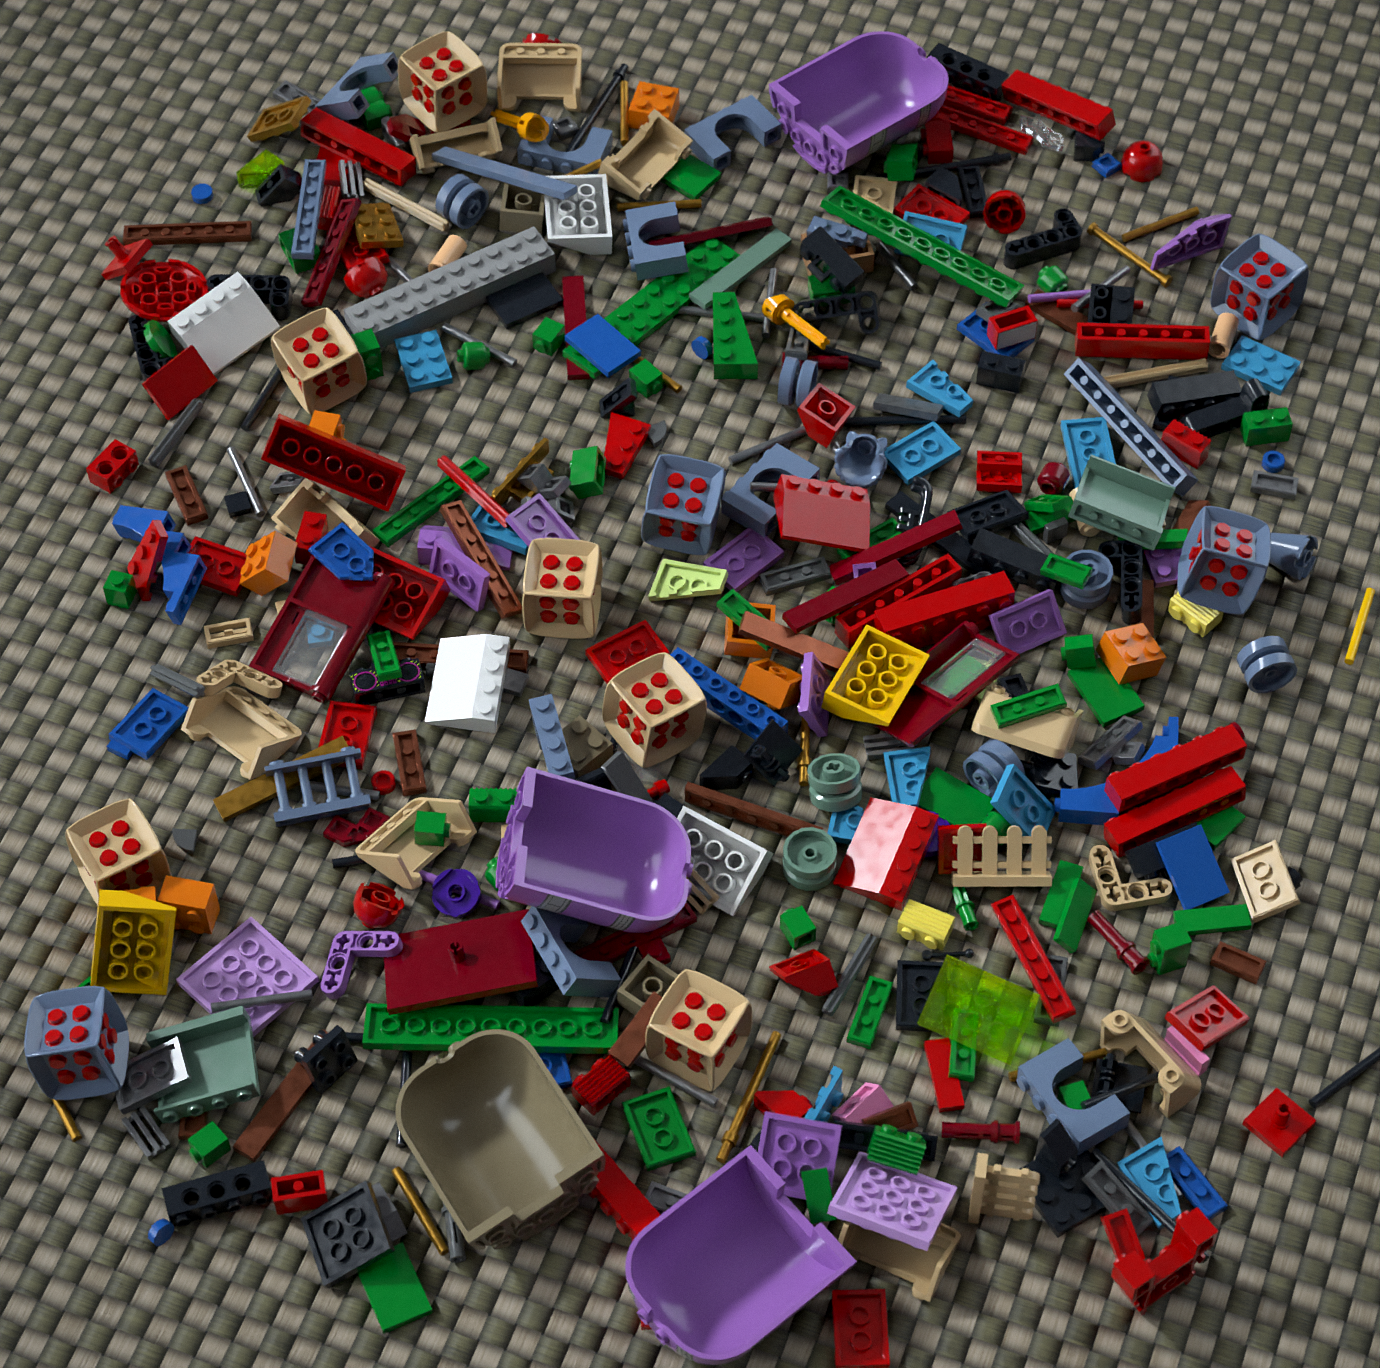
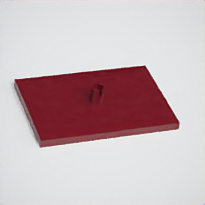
M529 909L398 934L403 942L402 951L396 956L384 957L388 1014L394 1015L538 987L534 945L521 923Z

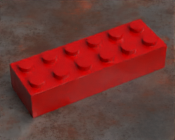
M280 413L261 456L263 461L389 512L406 472V466Z
M1001 571L875 610L873 628L914 648L921 649L933 643L937 644L964 621L975 623L979 630L991 626L988 615L1013 605L1015 590L1005 571Z

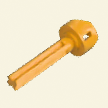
M496 109L495 112L492 111L490 114L495 117L496 122L516 128L519 136L530 142L543 141L549 133L547 121L536 113L528 112L520 117Z
M785 294L765 299L762 305V313L773 323L781 325L787 322L821 349H825L826 345H829L830 340L792 311L795 305L794 301Z

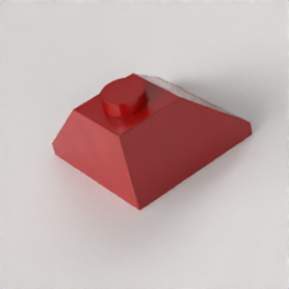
M818 383L798 407L797 411L808 436L825 448H828L854 411L855 406L821 383Z
M815 949L769 966L770 971L785 982L815 996H825L831 993V989L838 987L830 959Z

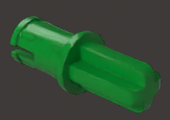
M954 887L952 894L956 903L955 910L956 913L960 914L963 928L966 931L975 930L979 926L973 910L975 905L970 901L966 887Z

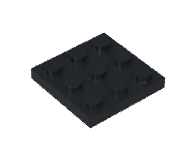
M1089 1150L1077 1155V1165L1069 1174L1065 1172L1059 1179L1036 1159L1020 1168V1170L1026 1168L1029 1171L1040 1174L1037 1196H1035V1208L1057 1238L1107 1209L1081 1179L1098 1163L1090 1156Z
M367 1180L301 1217L323 1286L328 1289L395 1251L373 1187Z

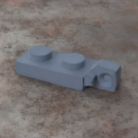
M817 216L813 217L807 229L808 236L818 227L822 226L844 248L852 245L864 248L867 243L868 233Z

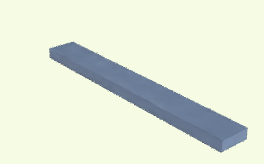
M446 146L432 153V160L561 200H566L577 193V185Z

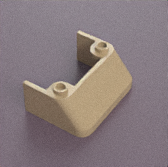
M495 117L490 118L485 123L418 137L417 134H414L409 139L412 155L416 157L417 170L422 171L423 174L435 172V168L446 166L432 160V153L445 146L490 160L495 159V154L503 150Z
M992 682L986 688L972 724V731L1058 759L1064 758L1073 747L1084 710L1079 709L1074 713L1075 710L1066 707L998 729L991 713L990 705L1011 699V697L1005 692L1006 688L997 685L996 682Z

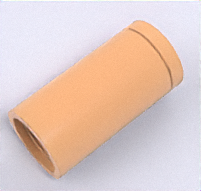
M450 235L428 265L429 272L460 259L467 249L466 242L457 235Z
M1222 313L1217 319L1209 347V354L1215 358L1222 359L1229 355L1239 325V319L1234 314Z

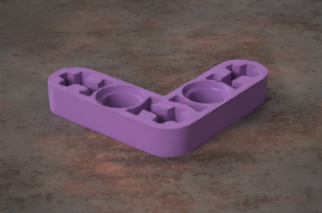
M342 931L338 933L333 939L321 981V989L326 997L338 999L345 993L355 957H393L398 955L403 949V942L398 934L392 931ZM367 940H374L370 947L362 948ZM345 961L342 968L334 969L337 962Z

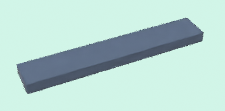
M305 159L291 251L292 259L314 258L327 167L326 160Z

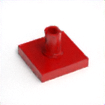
M112 236L107 240L108 242L105 243V246L116 257L101 275L106 280L130 273L152 247V242L147 238L123 246L116 236Z
M986 823L937 826L939 874H951V871H957V868L952 867V861H957V844H953V836H958V829L963 825H967L972 829L973 836H982V831L987 826ZM973 844V861H982V844ZM973 868V871H982V868Z
M1276 1087L1243 1120L1242 1125L1279 1156L1283 1157L1316 1124L1317 1120Z

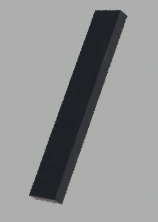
M900 491L885 503V509L898 518V516H903L899 514V508L919 511L920 505ZM929 513L928 521L936 518L934 515ZM956 532L932 543L943 553L949 554L972 575L982 571L995 574L991 569L978 567L967 561L972 544Z

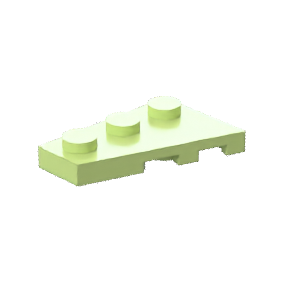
M663 559L648 598L650 601L721 594L729 574L725 569Z

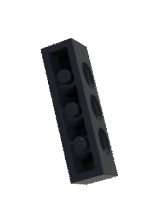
M938 43L927 55L926 58L932 56L943 65L948 74V83L997 102L1002 97L1001 85L1009 77L1008 73L941 43Z
M264 1160L162 1188L170 1223L179 1227L186 1226L192 1221L199 1219H212L217 1214L224 1212H237L243 1207L253 1204L262 1205L268 1202V1200L273 1199ZM241 1187H250L246 1191H238ZM218 1193L224 1194L221 1198H213ZM190 1201H198V1203L195 1205H187Z

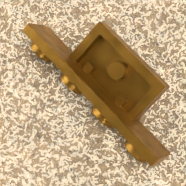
M544 437L539 443H536L527 457H523L513 472H509L505 481L493 490L491 498L500 506L509 496L521 502L526 496L533 498L537 495V493L519 483L517 478L530 464H540L548 455L549 440ZM547 468L551 475L554 477V471Z

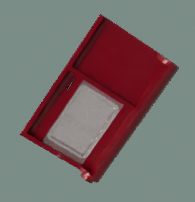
M312 555L249 667L278 679L286 686L310 695L319 703L329 702L391 593L395 581L381 572L374 573L373 581L339 580Z
M964 621L926 652L930 655L929 659L889 726L870 724L913 748L959 709H963L972 702L976 695L1018 662L1020 655L979 634L980 630L975 623Z

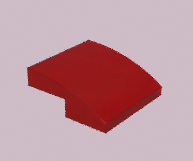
M977 450L976 491L1001 492L1008 490L1010 493L1022 492L1021 452Z

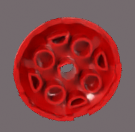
M154 259L140 263L130 273L124 275L120 284V294L125 306L135 315L157 322H168V320L208 292L207 281L201 271L189 263L176 259H168V262H155Z

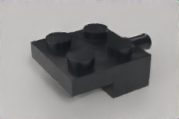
M1027 750L1025 752V760H1020L1026 777L1047 799L1052 794L1060 796L1061 789L1078 788L1076 754L1068 752L1064 758L1058 759Z

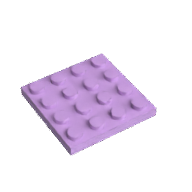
M252 917L248 918L176 979L177 984L210 1015L215 1014L211 1011V1003L309 990L319 981L315 973ZM294 1002L245 1008L251 1017L253 1037Z
M859 1151L831 1201L827 1214L835 1216L839 1220L859 1225L866 1230L883 1234L890 1239L907 1243L914 1248L928 1251L955 1197L957 1187L920 1173L914 1175L868 1161L867 1153Z

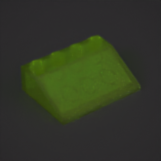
M946 955L917 1025L1011 1065L1040 995L950 955Z

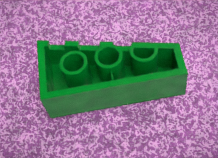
M713 292L714 379H758V362L735 292Z

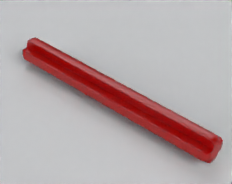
M446 455L438 458L437 465L503 527L508 528L510 526L505 520L509 513L492 499L490 495Z

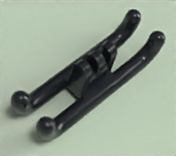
M919 476L913 478L910 490L920 495V509L917 511L899 508V514L903 516H898L897 522L901 523L896 525L895 530L903 533L928 522L933 488L926 479ZM923 547L896 560L903 567L912 566L918 561Z

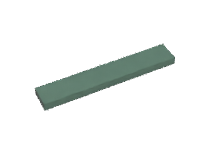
M777 228L692 291L689 294L690 300L706 310L713 304V292L731 291L792 244V239Z

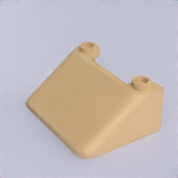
M506 43L500 47L497 77L498 110H514L517 99L564 100V107L567 111L581 112L582 49L579 45L565 43Z
M236 686L224 688L214 695L192 698L181 728L194 741H202L204 737L208 736L244 762L241 765L240 774L249 780L259 777L265 771L264 766H269L270 762L276 761L300 739L302 731L245 689Z
M419 797L402 807L356 848L355 852L359 858L401 887L413 890L422 884V877L418 873L451 843H456L459 847L466 845L470 838L477 833V830L461 800ZM417 811L446 813L447 823H451L450 838L445 837L444 847L415 844L414 827Z
M845 1221L838 1241L856 1261L860 1259L914 1283L912 1295L919 1300L930 1302L955 1252L961 1235L956 1229L941 1223L928 1251Z

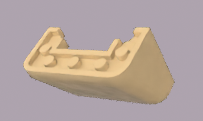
M656 109L648 115L649 122L645 123V125L642 124L638 133L616 155L607 156L601 162L598 174H606L607 186L638 201L642 198L646 200L652 193V188L681 158L685 160L692 151L690 147L693 140Z
M307 478L299 484L271 517L277 523L275 528L284 536L289 533L295 539L298 535L304 511L327 514L328 533L343 522L368 546L374 548L380 541L378 537L333 496Z
M1115 1010L1101 1020L1100 1046L1106 1048L1107 1054L1113 1050L1123 1051L1125 1056H1127L1136 1049L1157 1072L1159 1071L1158 1082L1162 1087L1160 1093L1163 1095V1101L1159 1105V1110L1167 1119L1200 1093L1201 1079L1144 1018L1123 1010Z

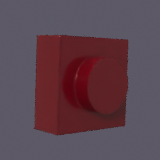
M661 937L638 946V952L642 960L648 954L663 965L671 962V956Z

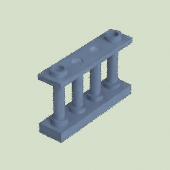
M354 746L342 748L341 752L285 763L283 760L270 762L269 766H264L267 777L274 775L280 808L278 812L273 813L276 827L367 810L371 807L369 794L364 795L361 792L355 759L362 758L360 748L355 749ZM345 762L352 794L350 798L340 800V797H337L331 764ZM321 766L328 799L326 803L316 804V802H313L307 769ZM298 771L304 804L300 808L292 809L289 806L283 773Z

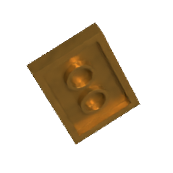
M306 95L263 109L247 138L251 142L264 141L268 137L279 136L284 132L296 130L300 125L301 118L308 112L307 108L312 101Z
M383 202L376 204L362 203L353 224L360 248L403 247V237L390 204Z

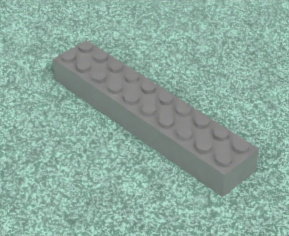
M531 227L344 309L345 322L352 334L372 328L381 349L394 343V339L413 335L485 303L486 296L540 272H543L545 276L555 272V253L537 229Z

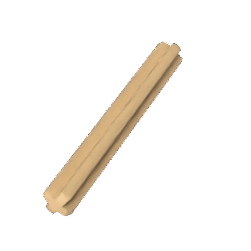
M369 178L363 181L365 191L441 231H446L449 227V220Z
M1203 358L1110 375L1103 378L1113 388L1167 379L1169 375L1178 377L1205 372L1208 370V363Z

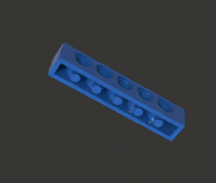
M679 647L670 654L698 684L706 698L707 708L740 731L756 740L773 719L788 734V721L740 690L737 686Z

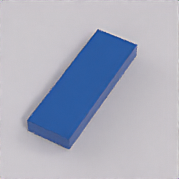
M1180 1146L1166 1154L1172 1180L1194 1208L1198 1207L1208 1220L1227 1210L1228 1205Z

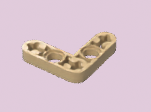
M224 660L199 675L196 679L197 683L205 686L204 693L206 696L216 694L233 682L267 698L280 697L282 682L235 660Z
M1096 845L1090 850L1089 865L1101 903L1107 910H1125L1164 903L1170 899L1172 884L1167 879L1154 878L1121 884L1110 849L1104 845ZM1097 854L1104 858V866H1101L1099 857H1096ZM1102 874H1110L1113 880L1111 882H1104L1100 876ZM1157 887H1161L1165 892L1161 893L1160 890H1157ZM1111 889H1113L1112 894L1113 897L1117 899V902H1113V900L1109 898ZM1139 890L1144 896L1136 899L1131 896L1130 892Z

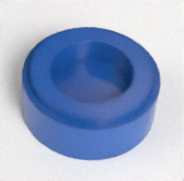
M197 184L191 190L192 199L198 204H206L213 198L212 188L208 184Z
M699 336L692 341V350L699 358L706 359L713 353L712 344L705 337Z
M1268 451L1264 454L1262 459L1264 470L1269 473H1278L1284 468L1285 457L1278 451Z
M167 1219L158 1220L150 1228L148 1239L156 1246L163 1245L172 1236L174 1225Z

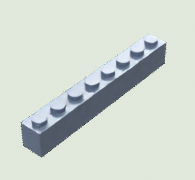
M1078 358L1064 375L1162 482L1175 487L1174 493L1184 496L1198 479L1090 363Z

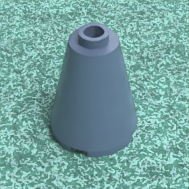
M1271 532V556L1269 563L1291 577L1302 580L1301 577L1306 578L1314 565L1316 557L1312 556L1313 549L1318 550V540L1311 535Z

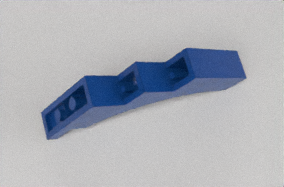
M120 505L112 522L120 537L141 542L152 520H161L168 535L161 561L164 574L163 591L169 599L165 611L173 624L182 625L207 567L199 555L188 554L191 545L184 533L173 532L176 524L168 511Z
M1178 717L1168 718L1167 726L1162 728V736H1155L1151 747L1139 761L1140 763L1149 760L1157 753H1165L1178 745ZM1106 783L1087 788L1061 789L1060 797L1055 798L1054 812H1058V822L1104 825L1109 819L1118 817L1119 812L1104 791ZM1147 801L1142 802L1133 807H1141L1147 804Z

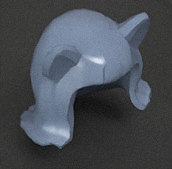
M850 431L846 436V444L835 451L834 459L836 464L834 468L837 476H840V480L845 481L846 485L867 488L876 485L882 479V475L887 468V458L884 454L887 449V438L876 439L875 436L870 434L858 435L856 432Z

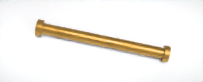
M1093 222L1088 227L1087 233L1089 235H1095L1160 281L1163 287L1166 288L1171 284L1172 276L1169 274L1165 275L1158 269L1152 271L1150 269L1151 264L1098 228V224Z

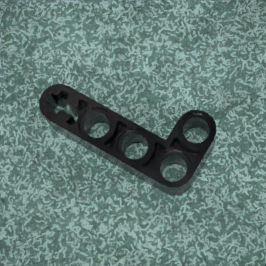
M1058 209L1054 213L1052 229L1008 242L1005 245L1004 266L1012 270L1019 269L1078 250L1081 244L1082 228L1073 213L1068 209Z
M215 274L207 279L208 291L224 282L232 274ZM241 275L253 288L264 304H270L271 314L275 320L282 321L290 316L293 295L291 282L288 277L283 275Z
M873 291L805 299L796 303L792 309L805 321L858 314L860 328L867 334L876 332L882 322L879 299ZM863 296L872 298L873 304L871 307H866L863 304ZM842 299H848L851 302V309L845 310L842 308ZM821 302L829 304L830 311L828 313L820 310ZM802 305L804 309L812 308L814 306V310L808 311L805 314V316L803 312H799V309L802 307ZM870 317L875 320V328H868L866 326V318Z
M132 315L129 318V327L144 382L174 357L158 359L157 353L153 352L144 336V324L149 321L137 315Z
M1251 379L1242 386L1239 397L1188 413L1181 418L1180 423L1203 434L1204 437L1210 438L1240 428L1244 412L1267 410L1270 396L1258 379Z
M1128 540L1104 541L1099 545L1098 552L1109 559L1113 566V571H1121L1122 621L1127 625L1137 624L1143 617L1142 546Z

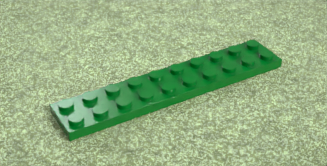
M840 185L822 199L820 207L825 209L827 213L842 218L849 225H855L862 229L863 232L868 233V235H873L884 244L891 245L899 249L901 253L914 257L921 264L936 269L939 274L949 276L956 280L958 284L973 289L976 294L993 300L999 306L1007 307L1022 292L1025 286Z
M717 238L706 239L686 254L688 272L655 278L604 319L637 346L677 315L683 306L691 304L693 301L690 300L689 294L739 257L740 254ZM571 345L563 350V357L565 359L568 358L587 372L593 379L602 374L600 370Z
M367 1003L362 1045L363 1049L448 1051V1048L453 1043L461 1042L477 1032L500 1029L522 1036L533 1046L537 1053L609 1054L608 1051L618 1039L619 1008H614L610 1023L606 1024L600 1022L604 1008L440 1005L389 1015L387 1004Z

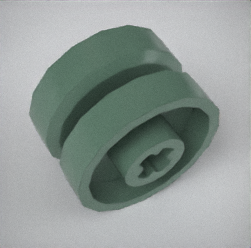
M831 753L814 759L808 765L809 795L815 807L828 812H839L848 810L861 801L863 791L860 781L861 768L858 760L850 755Z
M808 827L796 830L788 836L783 846L782 866L783 874L791 885L801 890L813 891L827 886L833 880L836 872L837 849L831 835L821 829Z

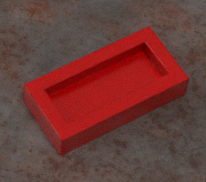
M1127 1208L1100 1217L1116 1259L1122 1254L1129 1255L1134 1250L1143 1260L1146 1259Z

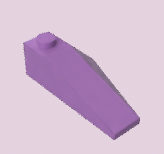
M1230 214L1212 215L1195 221L1155 252L1150 269L1154 271L1222 248L1232 216Z
M425 525L420 529L417 545L419 564L430 565L434 542L440 537L464 554L449 527ZM485 541L500 569L510 570L512 550Z

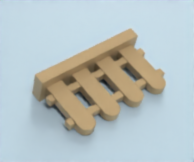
M992 825L984 827L982 836H973V831L969 826H961L958 829V836H953V844H957V861H952V867L957 868V871H951L953 887L1052 886L1051 873L1046 871V868H1051V861H1047V843H1052V837L1047 836L1046 829L1041 825L1033 827L1031 836H1022V830L1016 825L1008 828L1007 836H998L996 828ZM973 844H982V861H973ZM998 844H1007L1006 861H997ZM1022 844H1031V861H1022ZM973 868H982V871H973ZM997 868H1006V871H997ZM1022 868H1031V871H1022Z
M978 1153L968 1223L978 1224L980 1214H987L986 1216L993 1217V1215L1008 1217L1020 1221V1219H1032V1208L1035 1207V1196H1037L1040 1174L1029 1171L1026 1168L1020 1170L1001 1167V1165L997 1164L995 1166L987 1165L988 1154Z

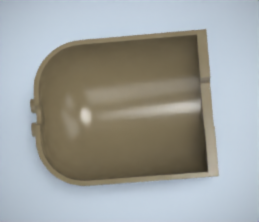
M492 1029L477 1032L461 1042L453 1043L448 1048L449 1054L442 1059L440 1056L430 1058L403 1085L397 1098L395 1111L397 1126L402 1137L467 1242L479 1250H483L486 1246H492L494 1250L508 1247L514 1239L521 1238L525 1241L557 1223L580 1204L578 1198L583 1193L588 1194L599 1182L597 1175L599 1172L604 1171L606 1164L603 1152L533 1046L516 1033Z

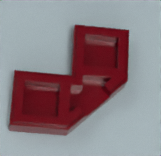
M407 114L390 117L387 122L389 135L404 142L409 141L411 134H417L418 137L426 134L424 124L419 119Z
M371 807L367 809L357 824L335 815L323 831V837L342 847L359 844L372 835L390 817Z

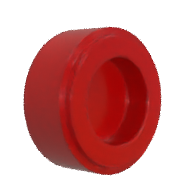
M382 770L372 776V789L380 791V795L390 794L395 789V777L391 772Z

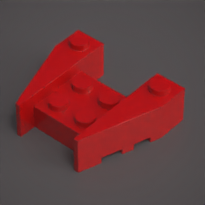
M1198 1207L1191 1212L1186 1210L1177 1217L1171 1243L1159 1252L1158 1257L1153 1260L1149 1258L1144 1261L1135 1250L1129 1255L1122 1254L1113 1263L1111 1277L1121 1292L1143 1316L1147 1307L1183 1282L1187 1285L1196 1273L1193 1269L1196 1262L1200 1264L1204 1261L1206 1256L1203 1252L1213 1247L1219 1231Z

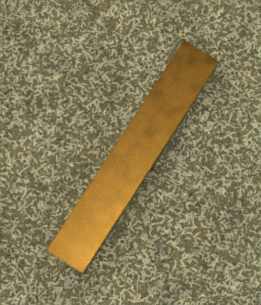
M341 736L292 761L341 752L342 748L349 746L344 737ZM345 762L331 764V767L333 769ZM321 766L307 769L309 780L323 774ZM298 771L283 773L287 791L300 785ZM265 773L213 799L223 821L226 822L278 796L274 775L267 777Z

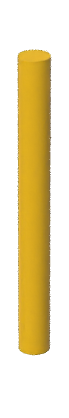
M1373 588L1366 589L1344 660L1348 665L1354 663L1375 594Z

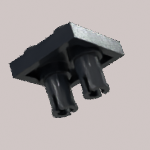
M338 1025L327 1034L325 1031L320 1030L318 1034L321 1037L317 1034L314 1035L312 1040L314 1046L309 1051L307 1048L302 1047L299 1049L300 1052L297 1051L294 1055V1060L304 1066L314 1089L320 1094H323L358 1061L344 1029Z

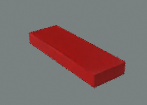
M949 1037L924 1041V1049L939 1113L961 1110L965 1107L959 1078L948 1077L951 1048Z

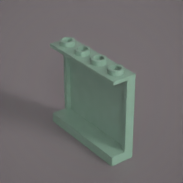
M1091 454L1081 477L1068 517L1155 550L1164 529L1162 526L1170 500L1176 488Z
M243 1006L146 1033L147 1043L152 1049L178 1037L182 1042L192 1078L191 1083L158 1098V1108L154 1109V1113L163 1124L174 1123L182 1117L198 1116L209 1110L222 1109L227 1107V1105L237 1102H247L252 1098L260 1096L251 1017Z

